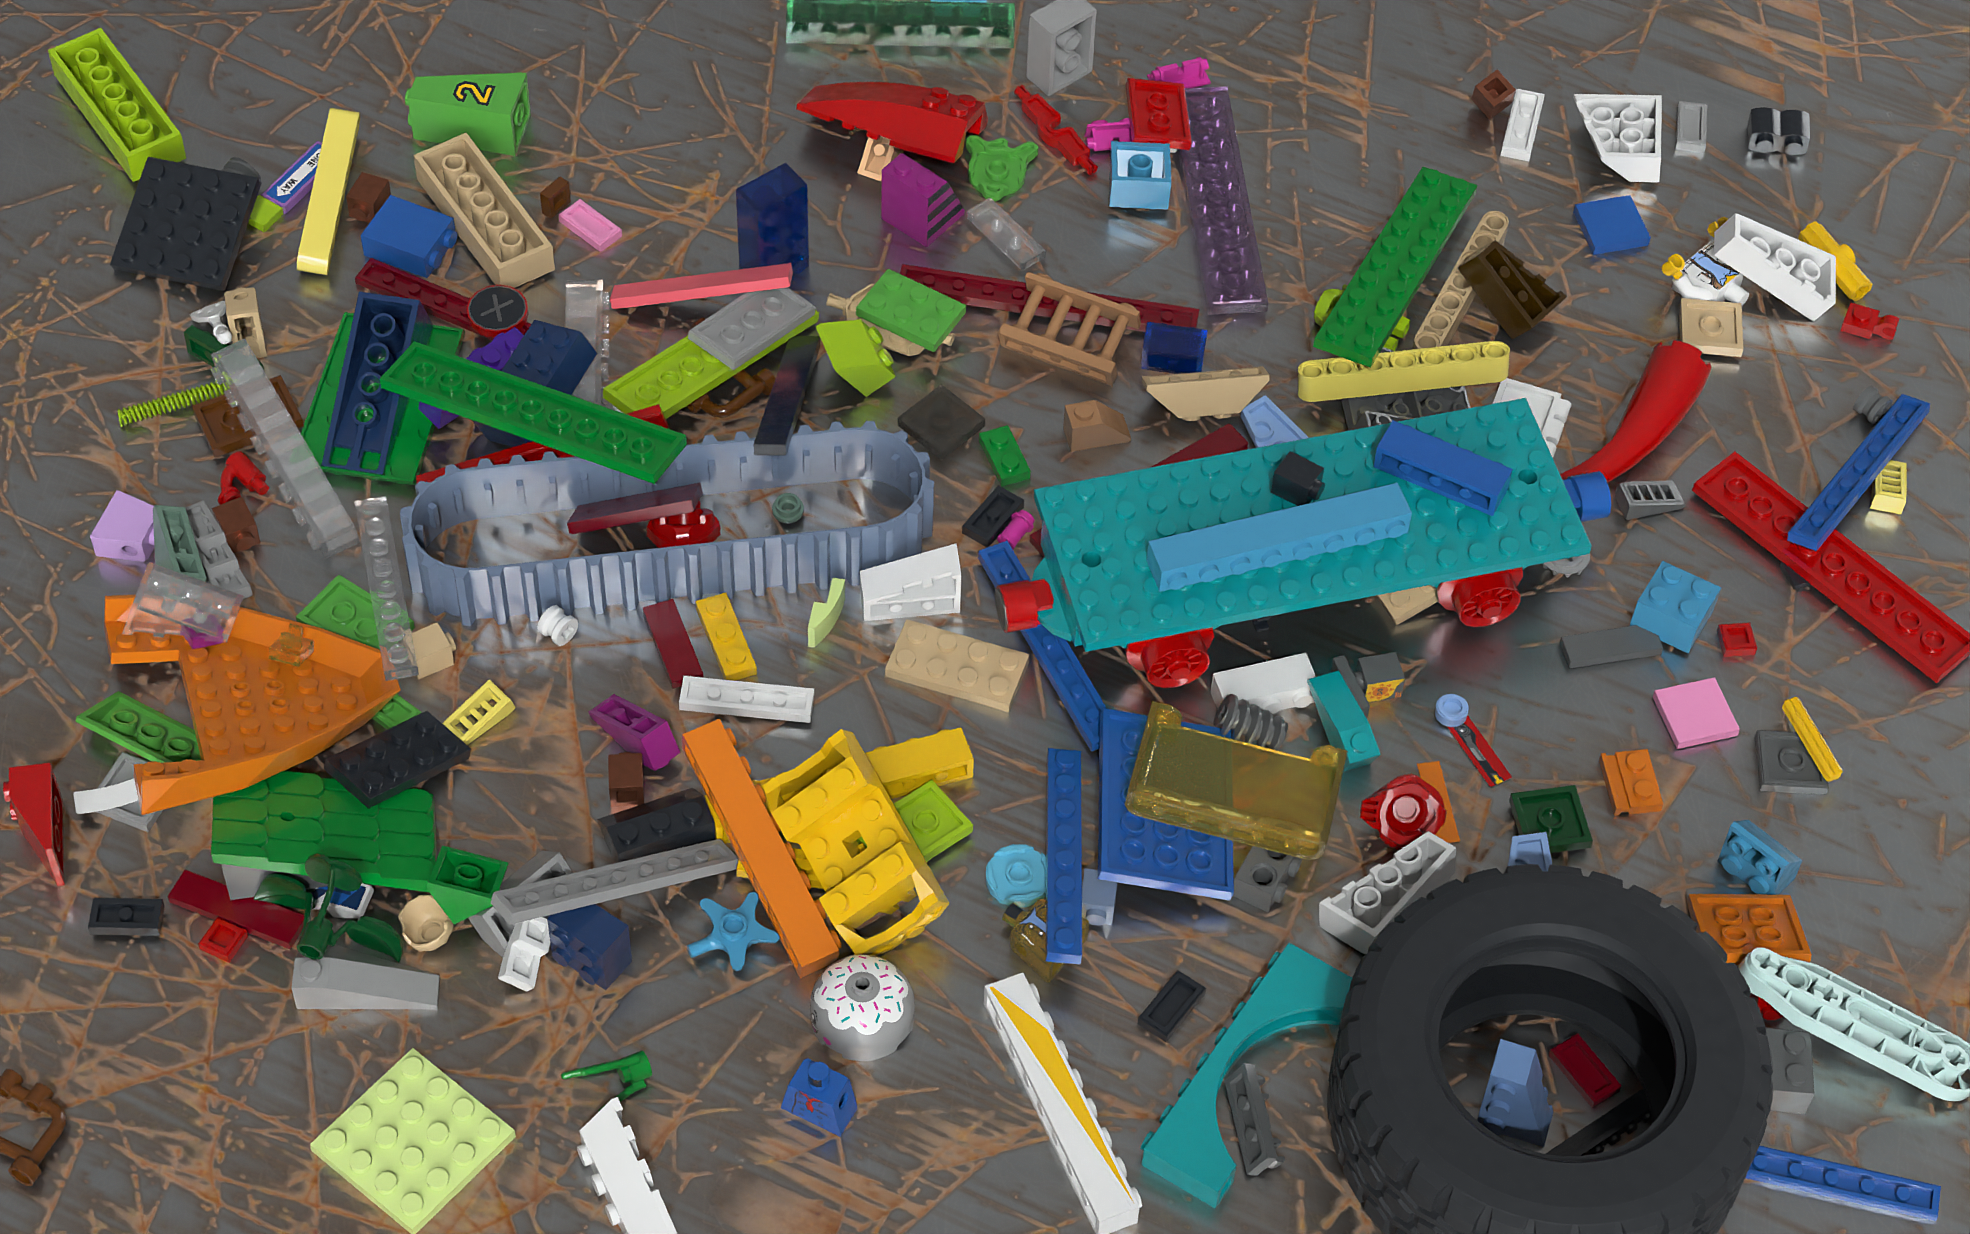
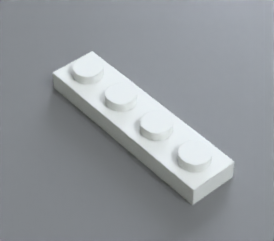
M684 676L679 699V710L810 723L815 693L814 688Z

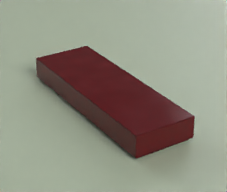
M674 599L642 607L644 618L672 689L682 686L684 676L704 678L703 671Z

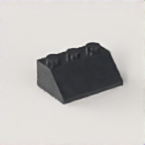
M694 788L597 819L614 863L716 840L714 819L703 795Z

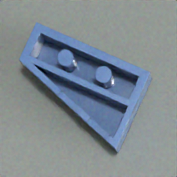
M1500 1039L1477 1121L1496 1135L1502 1134L1544 1147L1554 1111L1552 1105H1548L1547 1102L1548 1090L1547 1087H1543L1541 1081L1543 1073L1536 1049Z

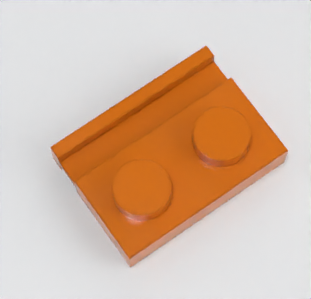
M1648 749L1615 752V755L1601 753L1599 763L1614 816H1618L1622 812L1639 814L1662 810L1663 801Z

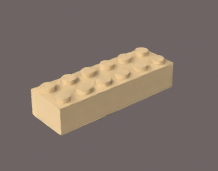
M467 133L413 155L418 182L441 213L454 218L455 231L495 285L516 288L555 270L552 244Z

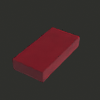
M1578 1033L1550 1049L1548 1056L1592 1108L1620 1092L1622 1085Z

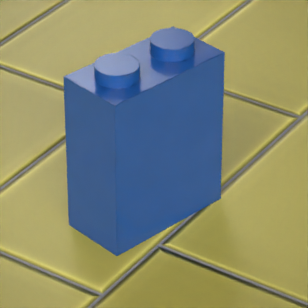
M392 195L389 196L360 235L364 256L424 278H428L431 272L440 266L447 250L453 248L457 241L453 217Z

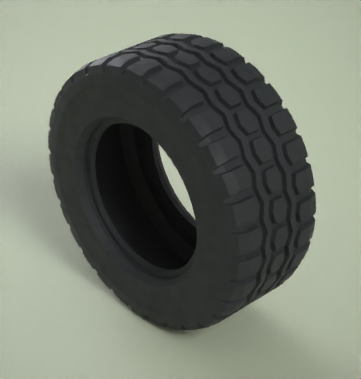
M1538 864L1507 866L1503 874L1497 868L1482 870L1467 875L1463 882L1455 879L1430 891L1426 898L1421 897L1410 904L1394 918V922L1389 923L1378 934L1369 946L1368 953L1361 959L1355 970L1342 1011L1328 1079L1327 1110L1328 1119L1332 1126L1330 1133L1333 1146L1341 1166H1344L1343 1173L1358 1201L1365 1202L1364 1209L1374 1224L1383 1234H1717L1727 1218L1729 1209L1732 1208L1763 1139L1767 1126L1766 1120L1771 1110L1773 1098V1082L1771 1077L1773 1073L1772 1055L1768 1037L1765 1036L1766 1028L1755 998H1750V987L1735 963H1726L1727 953L1718 942L1706 931L1697 933V923L1673 905L1663 908L1660 906L1662 898L1641 887L1632 885L1629 889L1623 888V880L1595 871H1592L1589 877L1583 876L1581 868L1561 865H1549L1548 872L1542 871ZM1532 1014L1567 1021L1598 1036L1623 1057L1637 1076L1645 1092L1650 1109L1651 1126L1628 1143L1593 1155H1547L1516 1146L1488 1130L1464 1108L1448 1083L1439 1052L1462 1031L1480 1022L1500 1016Z

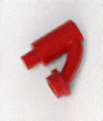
M242 451L231 454L226 461V467L221 474V493L218 497V504L221 505L241 497L240 491L232 486L235 477L251 492L256 491L259 495H264L269 490V486L265 483L266 476Z

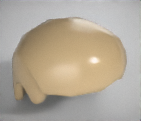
M418 895L409 900L400 911L398 917L402 926L403 938L408 945H411L413 949L418 951H432L447 943L454 927L452 921L432 895Z

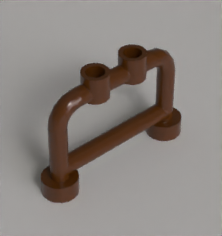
M701 317L691 324V329L704 321L705 318ZM766 368L761 369L753 377L742 370L732 377L747 389L729 403L716 405L706 393L686 407L693 414L702 409L714 417H728L739 411L759 394L770 395L776 377Z
M6 1069L0 1076V1096L6 1099L14 1098L19 1100L30 1110L36 1113H47L52 1118L50 1126L32 1150L0 1136V1153L15 1159L8 1169L10 1175L26 1186H33L42 1173L38 1165L60 1137L66 1126V1113L61 1105L51 1100L54 1093L49 1087L42 1083H36L30 1090L21 1086L24 1082L21 1075L14 1070Z

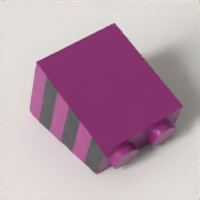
M899 154L882 169L881 219L925 247L933 243L965 214L962 204L946 180L904 154Z

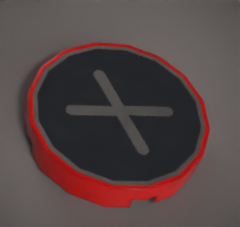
M505 285L487 286L477 291L469 299L467 305V315L471 327L475 332L491 338H495L500 333H506L514 327L520 330L526 324L529 315L527 301L523 294L517 289Z

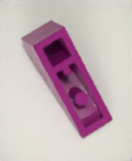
M615 694L588 711L590 717L626 752L642 753L643 765L654 771L666 766L672 758L681 753L666 720Z

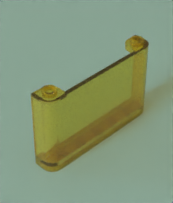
M1152 701L1126 796L1125 806L1129 812L1139 817L1307 860L1319 859L1324 855L1347 750L1325 745L1315 748L1310 759L1182 727V715L1175 707Z

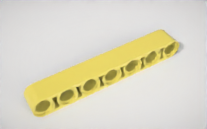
M330 108L298 251L297 271L328 275L359 131L360 112Z
M1488 341L1379 353L1371 368L1342 357L1309 360L1301 363L1298 367V396L1307 402H1318L1501 382L1508 377L1510 348L1504 342Z

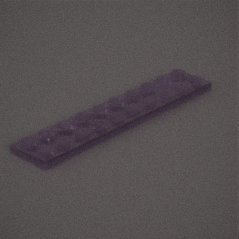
M1227 86L1185 88L1192 144L1190 150L1179 149L1207 313L1208 315L1268 312L1269 303Z

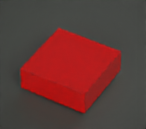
M1750 622L1718 625L1717 634L1723 657L1756 654L1757 645Z
M217 917L198 945L200 950L230 963L248 938L247 930Z

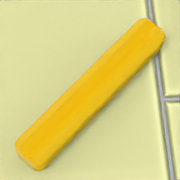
M1792 697L1785 700L1782 709L1827 782L1839 779L1843 770L1800 699Z

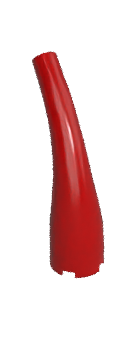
M1673 340L1672 345L1663 346L1661 342L1656 344L1611 441L1591 458L1572 469L1560 473L1562 480H1566L1570 476L1600 471L1607 482H1610L1627 472L1655 450L1682 421L1703 391L1712 367L1710 362L1705 364L1700 358L1702 351L1688 343Z

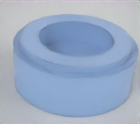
M1456 694L1443 695L1437 700L1435 717L1445 726H1460L1467 719L1468 703L1463 697Z

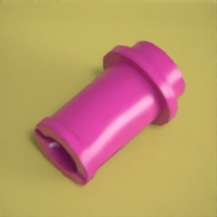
M1025 510L1013 513L1012 521L998 535V542L1008 541L1014 550L1026 532L1033 530L1035 522L1033 516Z

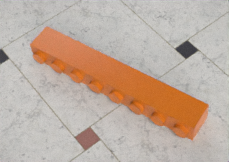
M719 718L682 734V748L801 979L838 961L841 942L835 930H829L824 922V919H826L824 908L819 900L814 901L808 891L811 889V885L806 873L803 870L798 871L793 862L796 860V856L791 844L788 841L783 842L778 833L781 830L772 813L769 814L764 806V803H766L764 792L759 784H753L749 776L751 768L745 756L739 757L735 749L737 742L732 730L729 727L725 729Z

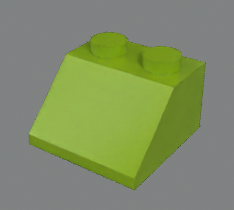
M861 319L820 323L815 326L835 372L864 396H869L896 377L891 367L894 361L888 351L882 347L881 342L884 340L875 326L870 328Z

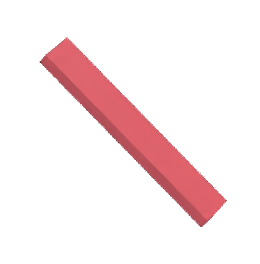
M791 263L614 285L610 303L612 309L787 288L791 284L793 269Z

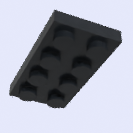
M425 711L327 758L324 770L369 809L469 759L471 748L431 713Z

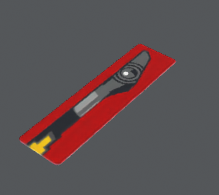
M1468 715L1462 725L1457 727L1447 726L1490 787L1512 778Z

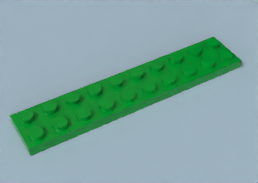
M1422 167L1319 330L1313 347L1371 368L1476 195L1478 185L1467 182L1464 179L1449 176L1435 169Z
M415 341L380 378L382 389L653 484L657 482L687 445L685 434Z

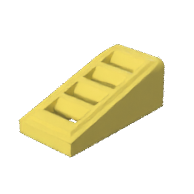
M1890 460L1872 482L1870 509L1902 514L1907 496V463Z
M489 679L442 724L468 745L507 717L516 707L511 699ZM493 699L497 704L492 707L487 702ZM480 707L487 711L484 716L477 711ZM472 715L478 722L473 725L467 717ZM461 722L468 729L465 734L456 727L458 723Z

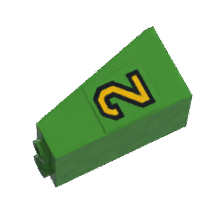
M527 73L416 77L412 88H408L405 94V105L409 106L408 125L412 126L413 139L443 143L467 133L479 150L515 156L531 116Z

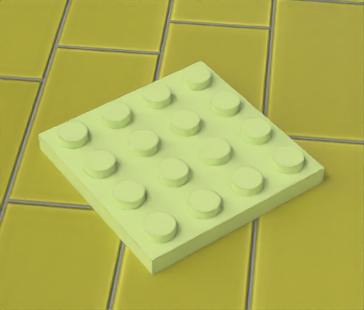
M412 1048L310 1143V1147L313 1153L410 1234H416L491 1162L516 1135L513 1128Z

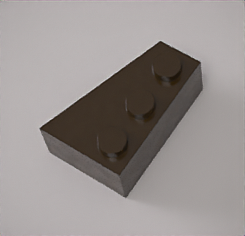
M1494 240L1471 255L1458 267V270L1510 338L1514 339L1535 327L1567 295L1562 291H1554L1545 284L1546 279L1540 274L1535 276L1523 267L1524 262Z

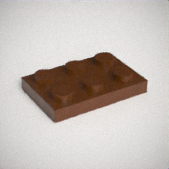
M281 375L192 405L195 418L214 458L304 426L303 419Z

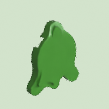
M971 135L967 137L965 142L966 149L971 155L968 169L969 181L976 190L982 193L986 200L999 201L1004 196L1015 193L1023 186L1026 179V167L1031 160L1037 157L1039 147L1034 142H1026L1016 148H1010L1005 138L985 141L979 136Z

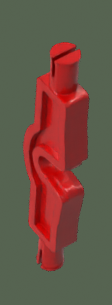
M1024 85L1017 86L1014 94L1021 99L1022 110L1036 125V130L1041 140L1047 145L1058 149L1073 166L1080 164L1088 175L1094 174L1098 166L1090 159V149L1080 139L1072 127L1054 129L1061 124L1060 113L1051 107L1040 94L1031 95Z

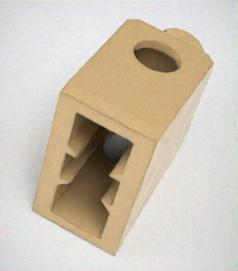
M241 287L225 292L226 314L232 334L233 346L250 358L267 357L256 289ZM245 327H251L253 335L248 337L242 336L241 330Z

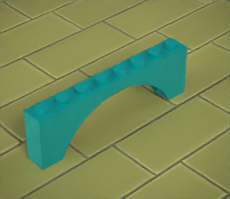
M1291 943L1287 944L1282 953L1276 951L1267 967L1269 971L1264 978L1259 976L1250 990L1252 996L1247 1003L1243 1001L1239 1003L1232 1016L1233 1023L1229 1028L1224 1026L1220 1030L1214 1042L1216 1046L1211 1054L1204 1053L1196 1067L1198 1072L1193 1080L1187 1078L1178 1092V1101L1174 1106L1169 1104L1165 1108L1159 1120L1160 1127L1155 1133L1150 1131L1146 1135L1140 1148L1144 1151L1142 1166L1213 1208L1217 1207L1234 1182L1237 1166L1222 1140L1216 1115L1217 1095L1230 1068L1253 1045L1284 1029L1309 1024L1340 1025L1352 977Z

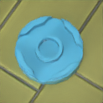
M1012 844L1000 848L994 853V857L991 858L986 866V886L990 894L1000 903L1008 906L1014 903L1018 907L1026 908L1038 904L1046 897V855L1042 852L1040 854L1034 850V847L1026 844Z

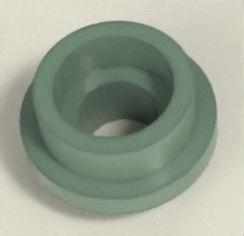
M783 493L774 501L772 513L780 522L793 523L803 516L804 505L797 495Z

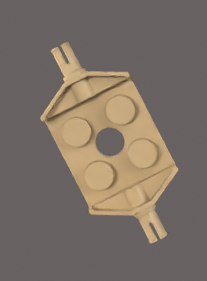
M871 283L847 299L832 293L829 294L826 305L843 310L846 321L861 319L870 328L875 326L883 337L884 341L881 342L883 348L907 356L919 355L925 349L856 316L857 305L874 284ZM949 333L942 343L951 346L955 334Z

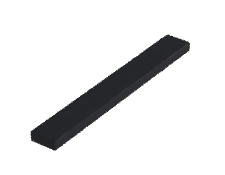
M794 336L788 340L753 444L754 455L785 456L787 454L821 346L820 336Z

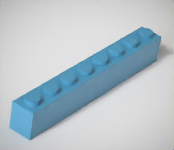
M1398 483L1151 540L1148 543L1147 563L1159 592L1169 589L1177 590L1186 585L1211 582L1216 578L1233 574L1240 575L1249 570L1262 567H1274L1279 563L1296 559L1303 560L1313 555L1325 552L1332 553L1350 546L1366 545L1372 541L1388 537L1396 538L1408 533L1412 512Z

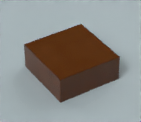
M561 176L540 193L542 214L551 219L571 202L569 182Z

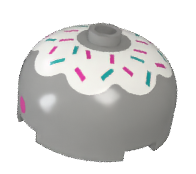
M852 955L834 962L821 973L811 993L810 1020L813 1032L822 1045L825 1044L832 1050L842 1054L844 1059L872 1061L890 1055L897 1050V1046L912 1031L914 1025L915 999L909 980L893 963L874 955Z

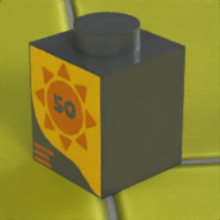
M1396 652L1358 658L1356 672L1353 673L1368 702L1401 697L1405 677Z

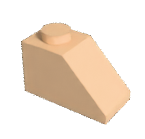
M880 136V139L875 140L868 137L858 174L882 182V169L899 154H903L904 150L889 145L890 139Z

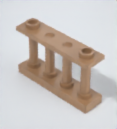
M1027 272L1025 275L1026 287L1028 291H1031V294L1017 324L1012 326L1006 323L1002 324L998 332L1000 345L1113 386L1117 378V369L1112 357L1126 327L1130 326L1139 330L1141 325L1140 311L1128 303L1118 304L1053 281L1045 274ZM1045 296L1059 301L1045 333L1039 336L1029 332L1027 329L1042 297ZM1070 306L1085 310L1087 313L1073 343L1067 346L1057 342L1055 339ZM1098 316H1102L1115 321L1101 354L1095 356L1085 352L1083 349Z

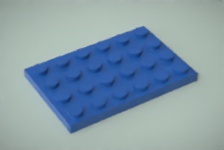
M1103 708L1100 715L1098 879L1231 900L1234 894L1231 730L1223 736L1220 734L1221 728Z

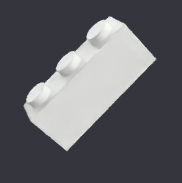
M1302 653L1213 673L1210 692L1217 710L1227 695L1234 694L1238 697V701L1241 699L1247 700L1250 706L1255 704L1260 706L1262 711L1268 710L1275 714L1280 710L1293 707L1302 708L1315 703L1307 680L1316 676L1307 654Z

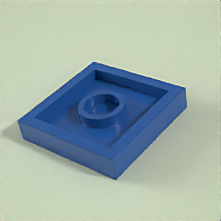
M1631 195L1575 204L1573 213L1593 255L1649 245L1651 237Z

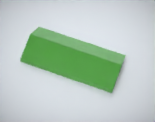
M119 691L76 716L77 723L150 761L164 763L181 762L186 759L201 760L194 729Z

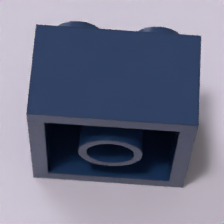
M592 904L552 914L547 918L553 958L564 967L570 966L579 972L582 979L591 985L597 984L607 990L632 962L628 925L598 905Z

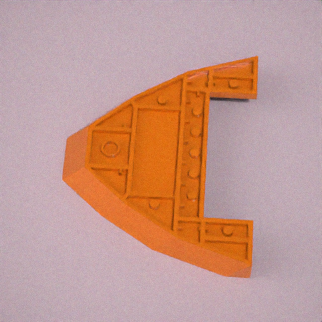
M139 594L105 596L104 631L111 664L179 661L201 756L199 761L186 759L181 762L160 763L151 761L145 764H134V780L141 815L242 790L309 760L365 725L401 690L389 653L319 627L243 607ZM213 616L224 632V643L192 649L181 633V622Z

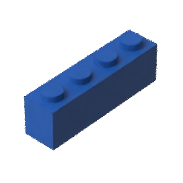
M1392 420L1377 446L1373 466L1491 516L1495 514L1508 490L1513 470L1499 462L1489 460L1470 450L1462 449L1438 437H1433Z

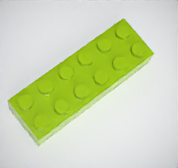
M98 28L48 50L55 77L133 182L140 179L148 157L174 162L186 159L181 133L102 28Z

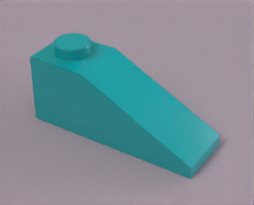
M1339 670L1308 679L1307 683L1340 773L1371 764L1381 753L1370 723Z

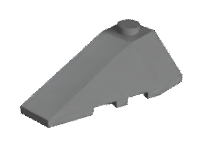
M328 945L323 958L320 960L307 958L299 952L295 957L292 992L297 1009H438L440 975L339 945Z

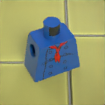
M805 1058L787 1086L781 1109L841 1137L857 1111V1103L849 1078L830 1069L824 1062H815Z

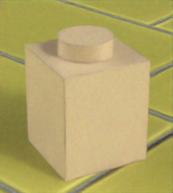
M438 622L401 637L405 657L418 680L454 665L452 651L456 650L454 640L449 632L444 633Z

